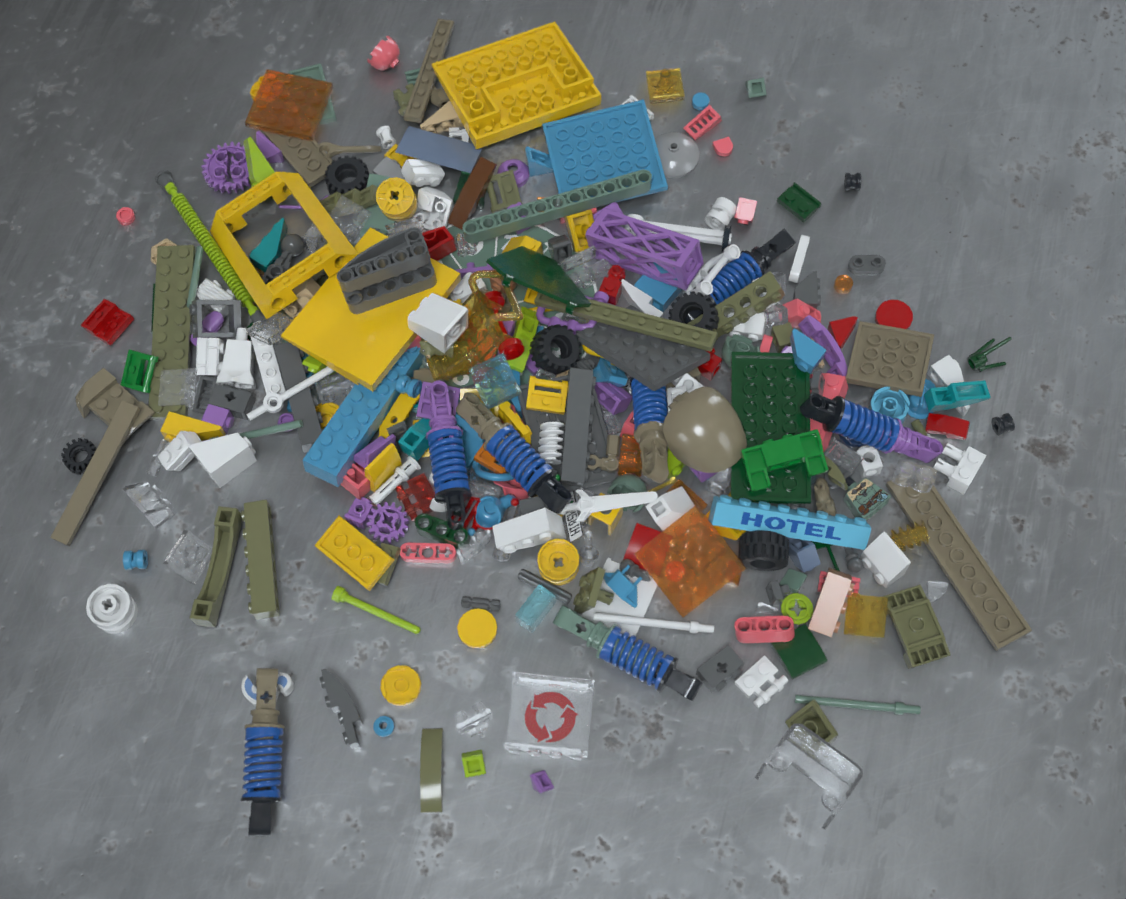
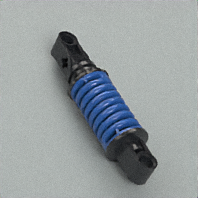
M784 228L762 247L756 246L751 252L747 250L741 251L739 258L723 266L711 282L713 291L707 296L714 306L751 284L755 279L762 277L765 273L764 270L771 267V261L790 249L796 241ZM693 310L689 312L685 317L684 323L688 324L703 314V311Z

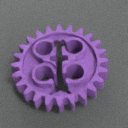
M225 142L224 147L217 145L218 150L211 149L212 154H206L208 159H203L204 165L201 167L204 179L210 188L213 187L215 191L220 189L222 194L227 190L228 194H230L231 190L237 193L239 188L244 191L243 186L245 185L250 187L244 145L241 146L240 142H238L234 146V143L231 142L230 146H227ZM228 152L231 153V154H234L235 157H236V160L234 159V156H232V157H231V162H230V158H229ZM225 175L227 176L228 180H230L231 176L234 183L227 182Z

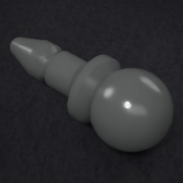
M844 547L847 555L845 560L848 570L852 573L860 572L863 568V562L859 558L858 553H854L853 548Z
M624 559L619 565L621 572L627 565L631 566L625 575L630 577L636 576L637 578L642 577V581H651L650 577L639 570V566L634 564L632 560Z

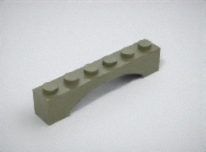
M218 506L214 521V542L209 568L197 599H194L190 619L198 626L216 628L243 521L241 513L237 508Z

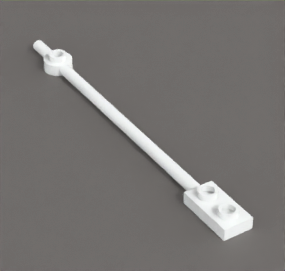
M327 366L280 395L277 393L267 394L264 397L263 405L246 414L251 421L266 411L270 413L279 412L283 408V401L331 374L334 370ZM277 402V405L271 406V403Z

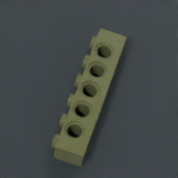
M771 271L715 306L718 311L719 322H716L718 323L717 330L713 329V331L717 332V339L723 334L730 333L735 326L746 323L750 317L756 313L763 312L767 306L779 302L785 296L784 291ZM767 292L765 296L759 297L761 293ZM750 302L748 307H743L745 303ZM730 313H734L732 317L727 318ZM703 314L689 322L688 325H695L700 322Z

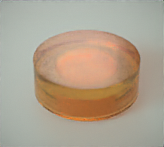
M840 275L835 279L834 288L838 293L846 294L852 290L853 280L848 275Z

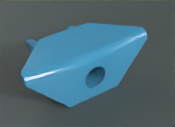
M627 565L622 572L617 570L615 573H605L603 578L606 584L622 600L636 608L637 584L643 578L639 577L633 583L625 575L626 571L631 567L630 565Z

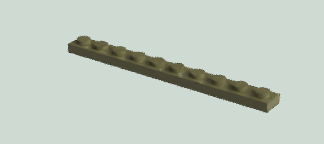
M538 292L534 300L536 306L565 313L566 304ZM588 299L591 303L590 307H576L572 314L577 317L710 352L718 337L715 331Z

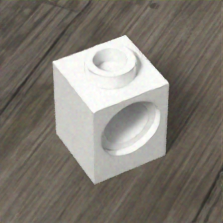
M866 445L856 451L854 458L857 462L861 478L880 474L883 464L877 449ZM864 458H869L872 462H866Z

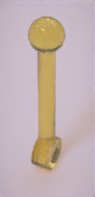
M672 477L670 481L649 491L656 492L670 484L674 485L677 483V479Z

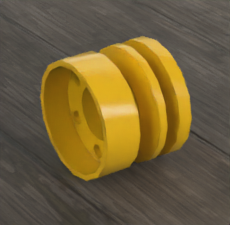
M398 177L389 178L383 181L377 189L376 202L388 219L401 222L411 218L416 212L418 206L417 197L411 185L404 179ZM396 195L399 199L395 200L393 196Z
M553 539L546 542L539 550L537 563L540 575L544 580L554 585L562 586L569 584L575 579L579 572V555L572 543L565 539ZM555 561L558 562V563H559L560 561H562V566H563V567L558 566V567L556 568V567H555Z

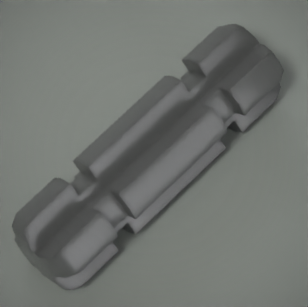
M463 596L461 606L463 608L472 607V609H491V611L498 612L500 610V600L492 599L490 601L487 598L478 597L471 599L469 596Z

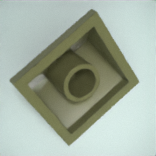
M815 699L785 721L808 757L833 743L839 735Z

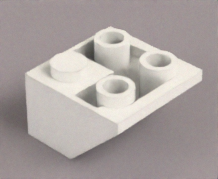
M428 186L419 189L417 196L418 206L413 214L411 223L429 230L442 226L447 227L453 200L444 192Z
M683 486L659 496L655 502L645 506L663 532L674 536L673 540L704 519Z

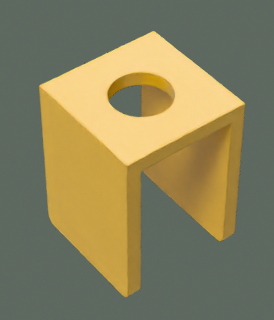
M623 508L612 509L609 514H602L601 512L591 513L588 517V524L592 525L595 518L608 525V535L611 536L623 516Z

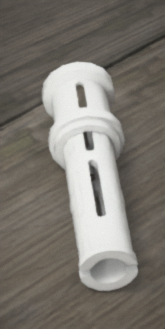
M408 456L407 461L401 467H397L394 471L395 473L369 496V499L377 506L403 481H408L410 475L416 470H420V465L415 459Z

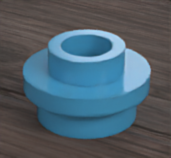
M381 716L375 720L373 728L378 736L387 737L393 732L394 723L391 718ZM382 723H387L385 729H380Z

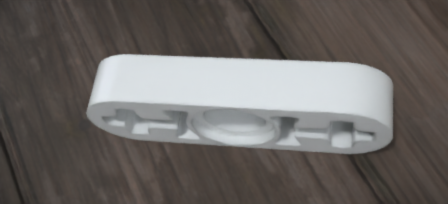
M801 235L788 281L798 283L810 236Z

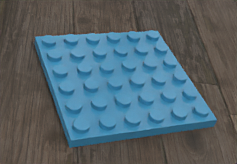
M644 99L542 124L559 194L643 169L648 170L652 174L650 191L620 201L668 190Z

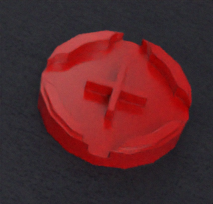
M890 299L884 301L878 306L875 313V322L879 325L908 330L913 321L911 308L900 300Z

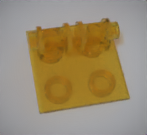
M859 593L848 595L844 634L884 638L888 597L863 596Z

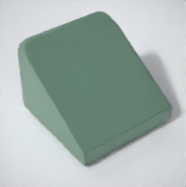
M764 78L745 81L749 98L766 96Z
M789 568L779 586L788 585L791 593H798L807 575Z

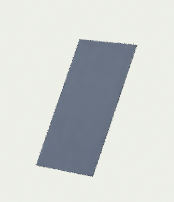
M408 126L395 153L471 173L482 148L476 149L472 143Z

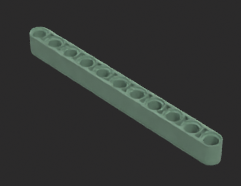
M643 169L468 220L462 226L464 239L471 244L646 193L651 189L652 174L648 170Z

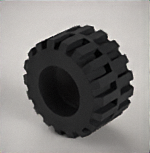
M349 155L345 156V158L338 157V160L331 161L332 165H328L327 170H325L324 178L330 195L336 192L345 194L354 188L361 191L367 187L369 170L360 158L357 159L355 156L349 158ZM345 178H355L352 182L349 183L341 182Z
M692 291L690 295L683 293L682 298L678 296L676 303L672 302L671 306L673 309H669L668 312L670 315L668 317L669 320L684 323L685 317L689 312L701 310L703 311L702 319L692 326L711 331L713 329L717 330L718 325L716 322H719L718 311L708 296H704L700 292L696 295Z
M560 324L551 325L538 332L532 338L533 341L530 342L532 349L529 350L530 354L533 355L531 360L536 362L535 367H540L541 372H547V375H558L574 367L577 364L576 362L580 360L579 354H582V349H579V346H581V342L577 341L579 337L577 334H573L574 331L572 329H567L568 326H561ZM551 341L558 345L561 352L560 358H557L552 353Z
M751 531L740 536L738 562L742 566L757 571H776L787 567L789 539L786 536L772 531Z

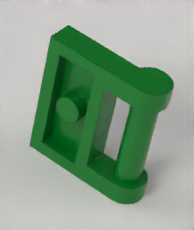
M129 349L120 385L150 393L153 372L159 357ZM146 360H148L143 385H141Z

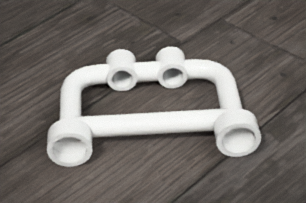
M732 244L725 248L724 253L710 259L699 270L687 290H684L683 293L690 295V292L694 291L696 295L698 292L704 296L711 294L713 291L712 280L728 260L733 261L739 258V247Z

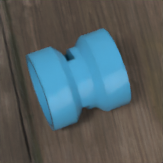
M405 374L399 377L396 384L397 392L401 394L407 393L412 398H416L422 389V381L418 379L412 380Z
M124 551V569H147V551Z

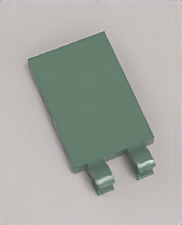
M369 173L367 187L371 185L379 187L383 181L393 177ZM396 195L393 196V199H399ZM377 203L362 209L358 223L360 227H363L360 232V238L364 236L369 228L380 230V233L388 236L389 232L394 233L396 221L388 219Z

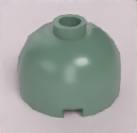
M733 334L732 337L728 336L726 338L721 354L724 362L730 369L732 352H760L758 346L755 348L752 345L753 341L738 334Z
M622 474L613 480L607 494L647 492V487L639 477L631 474ZM644 504L623 507V511L627 512L628 508L633 510V512H637L642 509Z

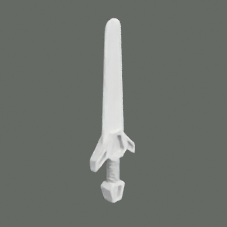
M576 490L581 497L578 502L568 503L561 513L556 514L565 515L568 511L580 510L581 513L576 522H584L591 513L653 503L657 500L658 495L654 491L589 496L583 490Z

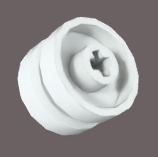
M106 584L98 587L87 600L86 610L88 617L95 625L107 633L118 634L124 632L133 625L137 618L138 608L136 601L124 588L116 584Z

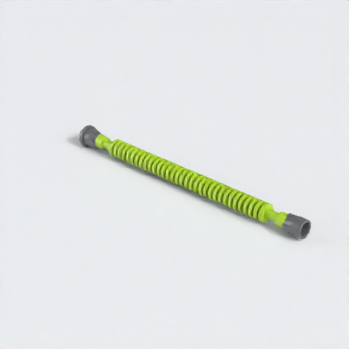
M168 170L158 172L155 177L156 183L172 196L171 202L199 244L203 247L211 262L236 299L241 300V306L247 307L250 319L258 331L265 330L270 325V321L265 318L257 306H254V299L184 194L177 192L178 189L171 172Z

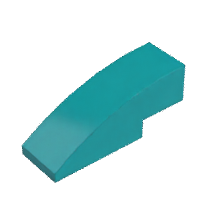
M986 380L951 383L948 387L930 388L924 394L929 412L963 407L991 398Z

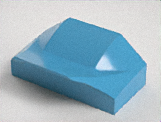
M600 358L597 367L593 369V377H596V382L612 383L617 387H623L627 383L628 378L624 371L611 365L604 358Z

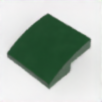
M806 624L794 629L795 635L791 641L771 643V647L780 658L782 666L791 679L828 662L822 648Z

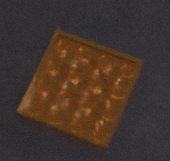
M267 69L246 118L245 125L253 129L313 141L332 92L333 83Z
M695 505L634 554L683 618L747 569L698 505Z

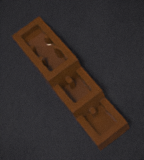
M480 157L466 181L447 223L463 230V224L470 219L471 214L475 213L480 198L484 197L497 166L496 163Z

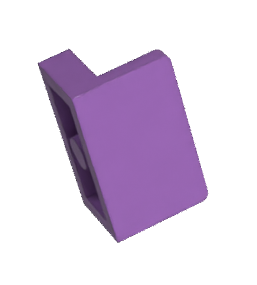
M391 434L386 439L382 436L378 437L355 454L354 461L363 468L367 467L391 442L395 445L396 436Z

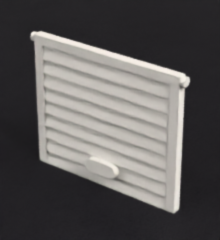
M608 558L603 569L606 570L605 573H615L617 570L620 571V564ZM626 575L633 583L638 579L636 576L630 577ZM648 575L651 579L650 582L641 580L637 584V607L634 608L622 600L606 584L603 578L600 589L614 594L613 598L610 597L613 599L611 604L607 605L597 600L595 607L584 612L582 617L595 624L599 621H593L594 613L644 618L660 579ZM603 622L607 628L617 624L622 629V634L625 631L629 632L628 638L632 635L636 636L640 628L639 625Z

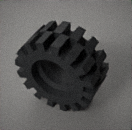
M78 438V442L73 439L71 440V445L69 442L66 444L68 448H63L64 453H61L62 462L72 473L81 475V472L84 474L97 448L88 439L84 438L82 440V438ZM81 451L87 452V457L83 461H74L77 453Z

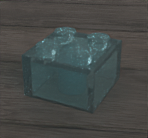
M504 353L469 369L481 400L488 409L522 394Z

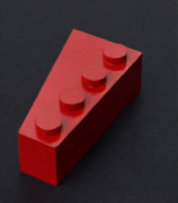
M445 226L422 233L430 258L438 261L456 251L454 238Z

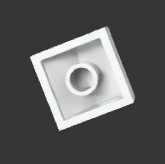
M885 531L860 556L863 566L866 569H870L874 574L876 582L885 588L901 578L911 563Z

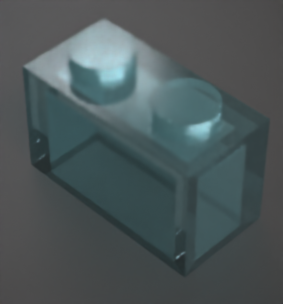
M539 584L515 614L516 622L533 633L555 605V595Z

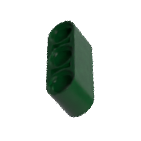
M424 513L415 518V526L419 535L439 543L451 544L458 550H464L469 546L470 540L465 528L452 530L448 527L447 521ZM424 522L429 523V525L425 528L420 527V525ZM441 529L447 530L445 534H438V531ZM458 536L465 537L462 541L455 540Z

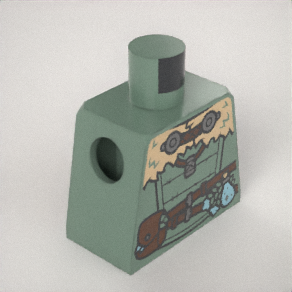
M851 476L845 479L848 492L845 494L843 501L854 517H860L867 521L887 505L891 498L886 491L868 478L862 479L858 484Z

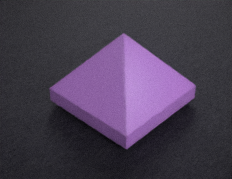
M544 770L530 775L533 789L540 794L554 789Z

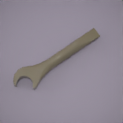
M322 142L318 145V153L322 150L327 151V158H331L343 153L381 152V146H339L330 142Z

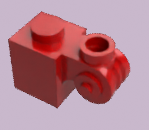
M613 265L607 272L608 277H604L599 291L608 294V303L617 306L622 293L621 280L626 278V272L619 265Z
M714 348L711 352L706 351L710 354V360L697 367L701 375L710 381L722 365V358L714 354Z

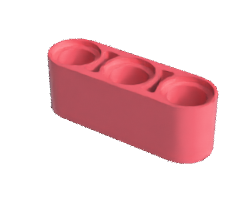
M789 616L742 617L737 619L734 624L736 639L741 643L788 642L795 635L794 622Z

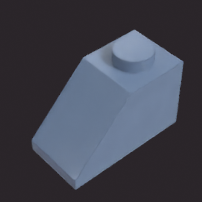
M787 537L789 539V556L794 565L803 573L811 571L821 564L814 543Z

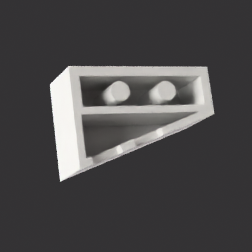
M542 508L492 526L496 548L505 553H513L519 549L545 544L553 539H566L562 517L547 508Z

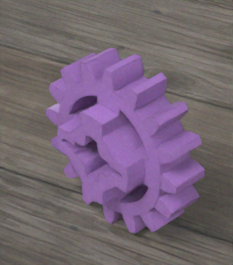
M385 502L383 507L377 504V510L372 508V515L367 516V520L370 521L366 523L367 528H370L368 530L369 535L374 534L373 539L377 540L380 538L381 543L388 540L389 545L393 539L399 542L398 537L404 538L405 533L403 531H408L406 524H409V519L405 518L407 512H401L402 506L395 508L394 502L391 506H388V503ZM379 516L380 520L375 524V520ZM384 518L386 521H388V523H391V527L390 525L384 522ZM401 522L400 528L396 530V525Z

